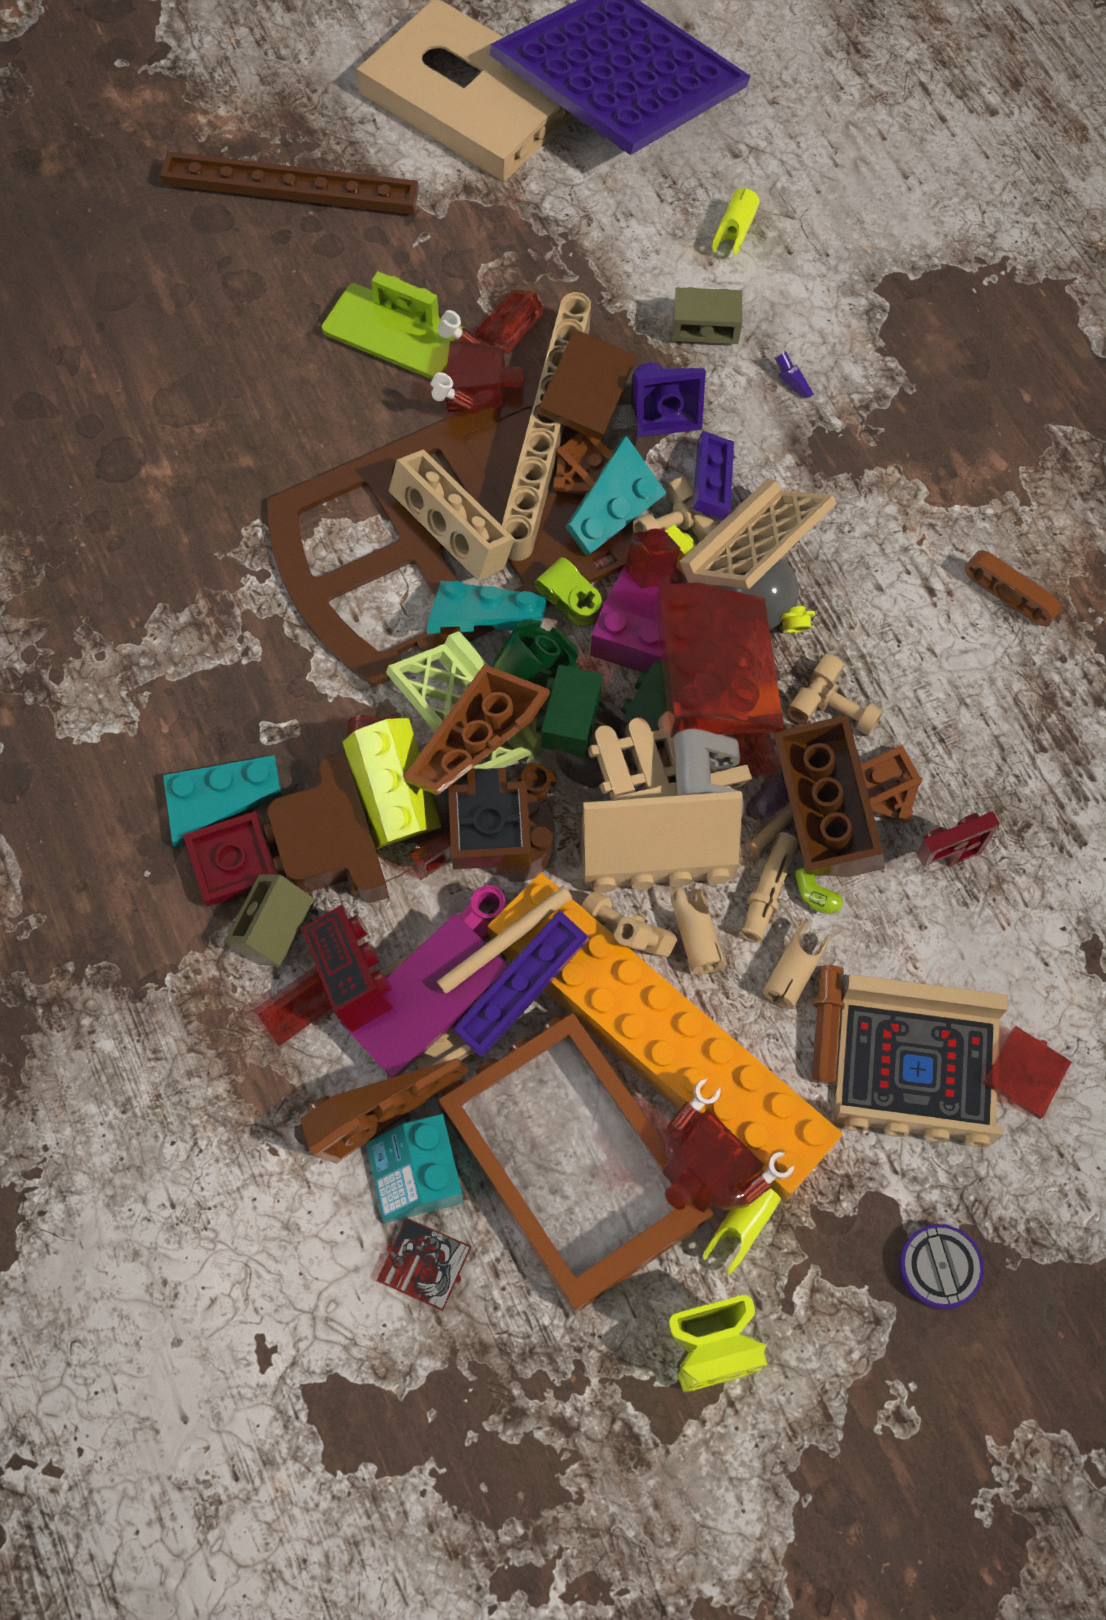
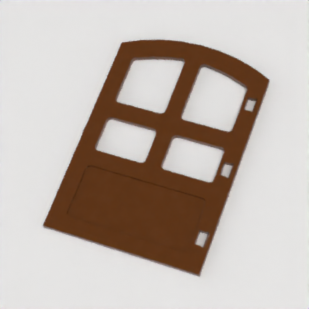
M541 377L267 499L268 528L272 551L282 582L293 605L308 628L324 647L351 672L371 686L376 687L391 680L386 671L389 665L402 661L400 653L415 646L418 647L421 653L445 644L448 635L459 631V626L440 627V633L427 634L426 631L386 651L380 652L345 623L329 604L331 600L408 564L417 566L435 597L441 580L449 582L458 581L440 552L445 547L389 492L397 459L423 449L429 455L434 453L441 454L459 484L502 526ZM565 426L559 447H562L574 437L577 431ZM557 454L533 551L524 560H507L522 582V586L513 591H529L541 595L534 581L560 557L569 560L579 573L592 584L622 570L624 565L630 566L655 554V548L652 544L643 546L637 541L633 532L634 520H632L591 554L585 555L565 528L585 495L554 490ZM358 487H369L399 536V540L322 576H313L303 549L299 515ZM610 555L614 562L597 570L594 562ZM492 625L474 626L473 632L461 633L470 642L496 629Z

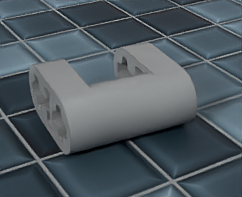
M687 729L674 735L677 796L738 791L711 784L710 768L728 769L740 763L739 743L737 740L698 729ZM742 799V815H743V814H744V804H743V799Z

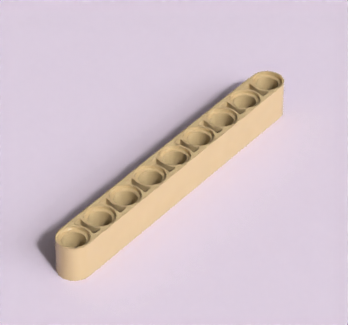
M580 292L569 293L561 301L502 526L513 537H522V539H514L508 559L514 561L528 558L533 551L557 458V447L560 446L565 425L542 416L537 412L574 329L586 334L589 333L591 301L585 294Z

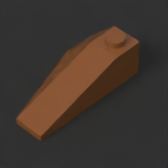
M483 664L404 775V781L439 795L528 725L550 695L549 689Z
M456 1058L336 1094L331 1098L324 1096L309 1106V1113L300 1119L313 1156L337 1164L469 1072L466 1064Z

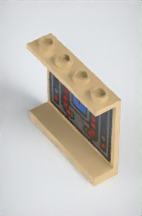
M849 974L843 985L842 1002L845 1003V1008L841 1010L833 1122L842 1123L845 1129L851 1131H867L868 1127L884 1129L886 1135L894 1137H906L909 1133L925 1135V1140L931 1142H948L949 1138L965 1140V1145L975 1148L990 1147V1144H994L1003 1135V1127L996 1126L999 1020L1007 1011L1008 995Z

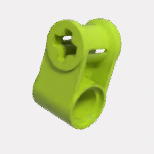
M560 557L534 581L540 594L547 596L546 600L561 611L574 625L580 627L589 626L597 618L602 602L601 595L569 560ZM585 603L590 605L589 608L585 606L582 609L577 606L578 604L582 606Z

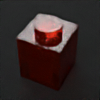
M653 528L648 531L635 532L632 534L625 570L640 588L672 584L681 548L664 529Z

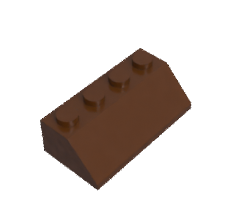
M848 715L774 732L806 873L852 877L885 869L883 850Z

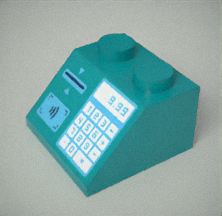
M443 1114L401 1124L366 1143L384 1224L464 1203Z

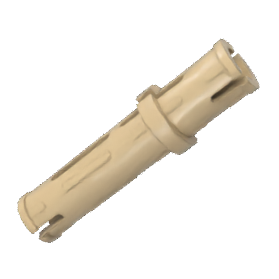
M784 832L776 834L775 842L755 893H751L749 896L748 905L750 907L742 928L739 930V935L747 941L753 943L762 942L770 917L777 912L779 907L777 899L796 848L799 846V840L791 834Z

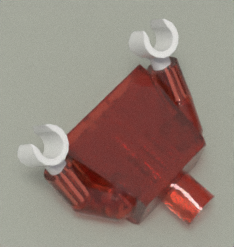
M447 310L441 317L438 333L443 338L453 336L455 339L450 341L446 374L438 372L431 381V386L434 387L431 391L432 397L436 401H443L446 398L448 412L465 411L469 414H476L487 408L501 406L503 403L504 387L523 388V367H505L504 350L501 347L491 346L479 340L467 329L458 328L461 324L460 317L454 311Z
M703 1079L697 1082L693 1088V1100L684 1103L666 1129L664 1154L668 1161L662 1168V1172L672 1184L665 1190V1198L677 1210L684 1209L690 1202L701 1212H706L713 1206L722 1211L745 1208L771 1189L772 1181L789 1178L795 1166L793 1165L785 1173L777 1172L774 1168V1162L785 1155V1152H778L771 1157L769 1168L761 1172L760 1169L764 1164L708 1108L703 1113L701 1112L705 1104L715 1102L720 1096V1088H717L710 1099L703 1098L700 1094V1088L707 1081V1079Z

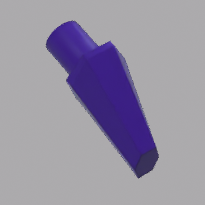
M786 351L774 357L781 370L778 375L784 382L803 398H809L814 395L798 365H793Z

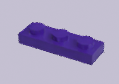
M702 431L699 436L696 451L693 510L722 520L731 511L734 441L706 431Z

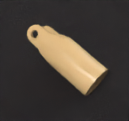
M675 887L671 892L670 898L692 973L701 975L722 968L726 962L702 892L699 889H692L687 900L684 889Z
M808 920L801 923L762 991L771 1002L775 1000L774 1004L786 1009L794 1008L826 950L831 934H828L824 938L814 956L807 954L800 946V937L808 924Z

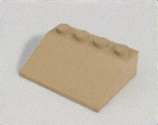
M742 791L583 803L580 852L584 890L593 889L599 893H605L615 890L616 887L631 886L636 890H644L653 887L654 884L669 883L673 887H682L691 884L692 881L707 880L711 884H721L729 881L730 878H735L740 853Z

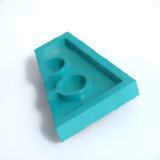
M627 436L620 440L615 448L616 451L609 462L604 465L595 484L585 495L565 527L585 555L591 554L667 494Z
M441 580L428 619L427 634L440 633V627L459 626L460 632H473L474 626L492 625L496 630H514L517 624L523 620L533 619L542 622L547 596L534 594L529 591L517 592L499 589L494 586L483 587L464 584L460 581L449 582Z
M275 755L163 775L172 844L175 849L185 844L184 834L218 824L237 813L242 815L282 795Z

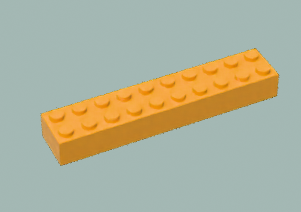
M541 872L488 925V941H491L557 891L559 887ZM573 899L501 952L513 962L559 910L562 911L590 939L544 991L570 1014L574 1013L583 1026L682 1114L694 1098L693 1088L697 1082L707 1079L700 1088V1094L705 1099H710L717 1088H720L719 1098L713 1103L705 1104L696 1113L691 1122L756 1179L769 1168L770 1159L774 1154L785 1152L783 1157L774 1162V1168L777 1172L785 1173L794 1165L792 1175L785 1180L775 1179L770 1184H767L768 1187L780 1196L781 1202L785 1203L843 1135L839 1129L630 948L618 943L608 929Z

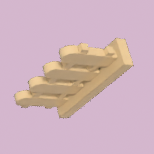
M700 703L691 711L690 718L692 722L684 724L678 712L669 710L659 718V730L652 732L647 721L642 718H635L626 725V738L622 739L617 738L616 732L611 727L600 726L593 732L591 737L593 745L587 750L590 758L597 756L605 782L600 784L602 794L609 793L610 801L677 796V782L669 784L667 779L676 776L674 735L683 730L698 729L723 736L720 728L725 725L723 715L716 717L712 706L707 703ZM655 742H664L672 766L663 767ZM631 749L639 774L630 776L622 750ZM747 765L728 769L710 768L711 784L737 790L752 779ZM643 785L644 790L636 792L634 786Z

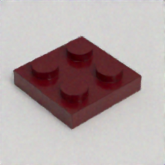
M257 811L183 835L206 907L250 893L259 874L277 875Z

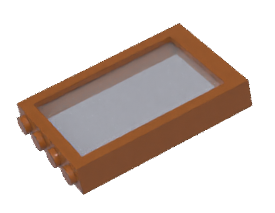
M572 1013L564 1019L561 1015L551 1019L542 1027L543 1032L530 1040L529 1037L520 1039L510 1047V1054L499 1061L495 1058L486 1061L476 1069L477 1075L465 1083L462 1080L452 1083L442 1091L443 1097L438 1099L440 1111L575 1315L707 1224L714 1213L577 1017Z

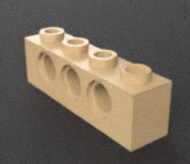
M424 449L397 459L389 492L478 581L503 570L515 538Z

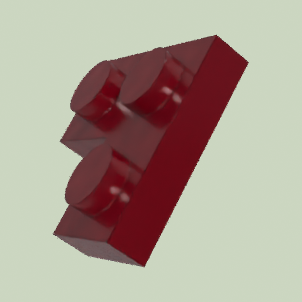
M993 811L979 816L978 813H973L961 819L957 823L958 826L945 830L944 827H939L928 832L923 837L924 840L916 853L923 867L945 859L950 867L981 854L1000 825Z

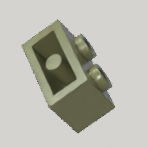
M694 287L675 288L672 341L739 344L742 327V290Z
M259 874L224 942L258 965L280 966L282 961L289 955L292 948L291 943L299 927L305 923L309 913L308 909L314 898L282 875Z

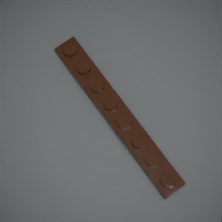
M169 151L166 153L160 173L162 185L413 215L419 193V182L416 180Z

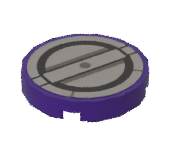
M947 1224L928 1225L915 1231L904 1244L898 1260L900 1278L907 1292L914 1299H918L921 1303L926 1304L927 1307L935 1310L954 1309L970 1301L980 1289L984 1274L982 1255L975 1242L962 1230Z

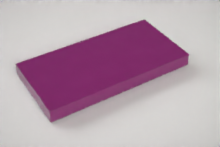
M455 913L387 977L392 987V990L387 994L393 1009L354 1032H351L342 1021L339 1023L391 1078L402 1075L470 1010L507 969L508 965L497 955L457 987L445 994L437 984V981L486 944Z

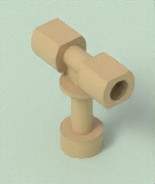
M680 477L669 483L666 496L674 505L673 512L657 519L650 514L637 518L633 522V532L637 541L641 545L646 546L658 541L661 532L675 524L683 530L691 528L698 539L702 541L721 522L714 516L705 515L692 509L694 486L687 477Z
M825 653L812 673L811 684L808 688H801L790 704L787 715L795 722L806 725L817 708L825 711L830 705L858 721L856 729L869 736L884 711L873 704H870L865 709L836 693L839 685L835 684V681L841 674L844 663L837 657Z
M597 891L590 893L581 906L599 923L605 922L615 928L613 936L618 943L624 946L644 950L661 957H669L677 942L676 936L671 931L654 925H648L639 915L625 917L613 910L611 899Z

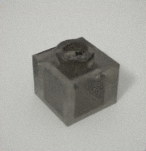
M633 404L616 406L601 440L609 450H616L615 448L625 436L628 437L633 446H636L638 425Z

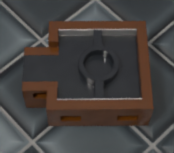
M506 768L471 769L467 772L468 784L450 785L448 787L453 870L531 865L526 781L507 782Z

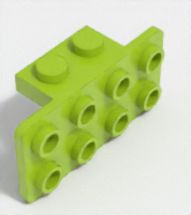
M377 271L371 281L372 290L356 283L350 284L322 325V331L325 336L429 379H433L438 372H445L462 345V342L453 336L443 338L439 335L438 326L441 323V318L438 313L437 295L425 288H418L403 282L398 277L389 276ZM459 326L458 328H460L463 331V333L466 334L465 328Z

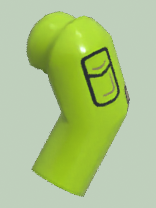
M805 867L794 872L801 900L806 907L823 914L837 913L842 909L843 898L839 893L817 885L815 875L807 874Z

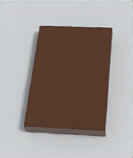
M574 329L537 413L601 441L637 356Z

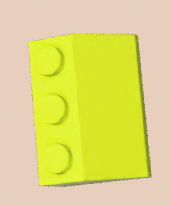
M409 718L382 720L355 730L343 741L375 849H380L442 827L432 793L404 781V775L420 754Z

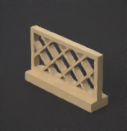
M765 480L679 561L691 590L703 592L710 584L749 590L837 504L834 495L782 491L777 480ZM748 556H752V557H750V558H748V559H745V560H742V561H740V562H737L738 560H740V559H742V558H745V557H748ZM748 571L745 575H738V574H741V573H743V572Z

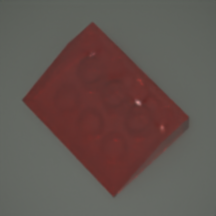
M696 582L659 584L655 611L671 738H674L676 733L687 729H698L718 735L784 730L765 598Z

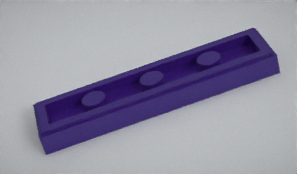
M559 910L452 1030L479 1056L484 1057L589 941L590 937Z

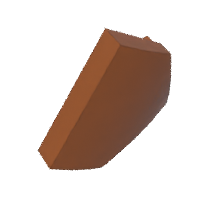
M578 432L562 447H557L558 459L556 477H554V490L586 495L600 476L599 473L604 465L609 462L613 453L600 440Z
M901 745L862 763L861 768L873 815L908 823L913 813L912 807L918 787L922 783L923 778L919 776L904 746Z

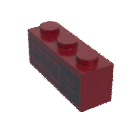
M341 904L301 928L333 1012L351 1032L393 1009L387 994L392 990V987L381 969L377 970L375 964L380 962L379 956L369 941H365L364 937L369 933L358 914L351 916Z

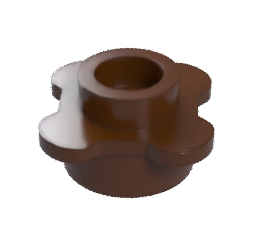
M531 762L524 766L521 779L515 782L526 781L527 793L536 796L538 801L544 803L548 799L547 793L550 788L557 784V775L552 771L549 772L546 767ZM537 780L539 784L535 786L532 782Z

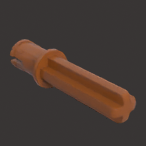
M822 965L819 967L818 999L813 1001V1006L817 1008L812 1080L820 1084H831L836 1080L840 1011L845 1008V1003L841 1001L844 968L835 965Z

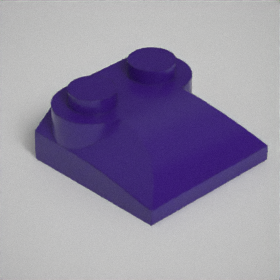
M647 362L638 366L632 374L631 414L635 436L644 437L702 430L705 369H663L660 364L655 362Z

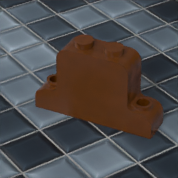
M345 750L330 754L321 761L320 772L316 773L319 783L318 787L277 798L268 808L270 822L263 825L269 845L277 844L280 856L273 857L277 874L282 875L284 878L287 877V880L306 893L348 881L352 895L356 894L364 902L373 903L389 898L387 885Z

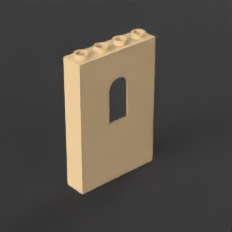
M432 0L429 4L422 7L418 14L407 24L402 25L396 34L387 42L381 44L379 49L357 68L360 94L502 182H505L573 116L565 108L550 100L548 96L526 83L524 79L510 69L505 68L500 62L489 55L491 44L503 38L501 35L442 0ZM442 48L482 72L465 88H462L426 66L422 61V57L430 49Z

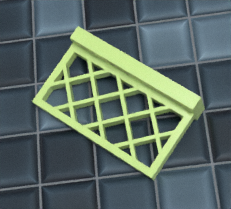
M458 631L448 635L443 645L389 665L386 674L436 732L449 714L450 704H456L461 695L452 693L453 685L460 686L466 690L483 664H488L462 633ZM438 659L448 672L430 667L431 662ZM409 671L423 675L422 683L408 680L403 673ZM428 677L447 682V690L428 686ZM425 696L444 701V709L431 707L425 701ZM533 718L528 725L507 740L514 750L498 747L489 755L488 762L481 765L477 764L472 769L503 768L520 759L527 763L537 758L542 749L541 733L536 732L537 721Z

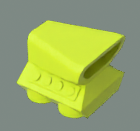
M740 1295L678 1312L670 1317L669 1328L672 1337L689 1353L680 1365V1371L675 1377L680 1381L683 1393L748 1376L763 1370L762 1368L768 1365L764 1354L766 1344L758 1342L751 1337L740 1335L741 1331L755 1315V1307L750 1296Z

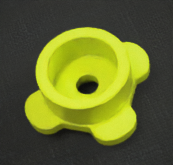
M804 606L791 607L789 613L782 614L780 617L783 620V632L799 633L810 630L812 628L811 617L816 615L815 611H806Z

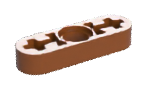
M977 551L965 565L966 574L972 581L1038 625H1050L1061 611L1060 602L1055 596L987 551Z

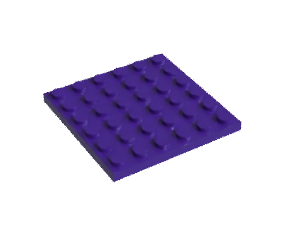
M577 0L492 43L489 54L505 68L510 69L524 79L526 83L534 86L548 96L550 100L558 103L574 117L582 120L598 134L603 135L629 155L634 154L748 86L750 79L749 74L639 0Z

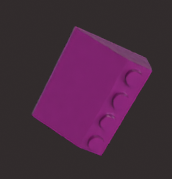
M624 565L602 607L592 632L590 656L640 672L643 669L649 671L656 659L694 676L693 689L715 695L730 691L751 632L752 624L739 620L729 614L720 604L717 593L707 590L703 592L692 591L688 584Z

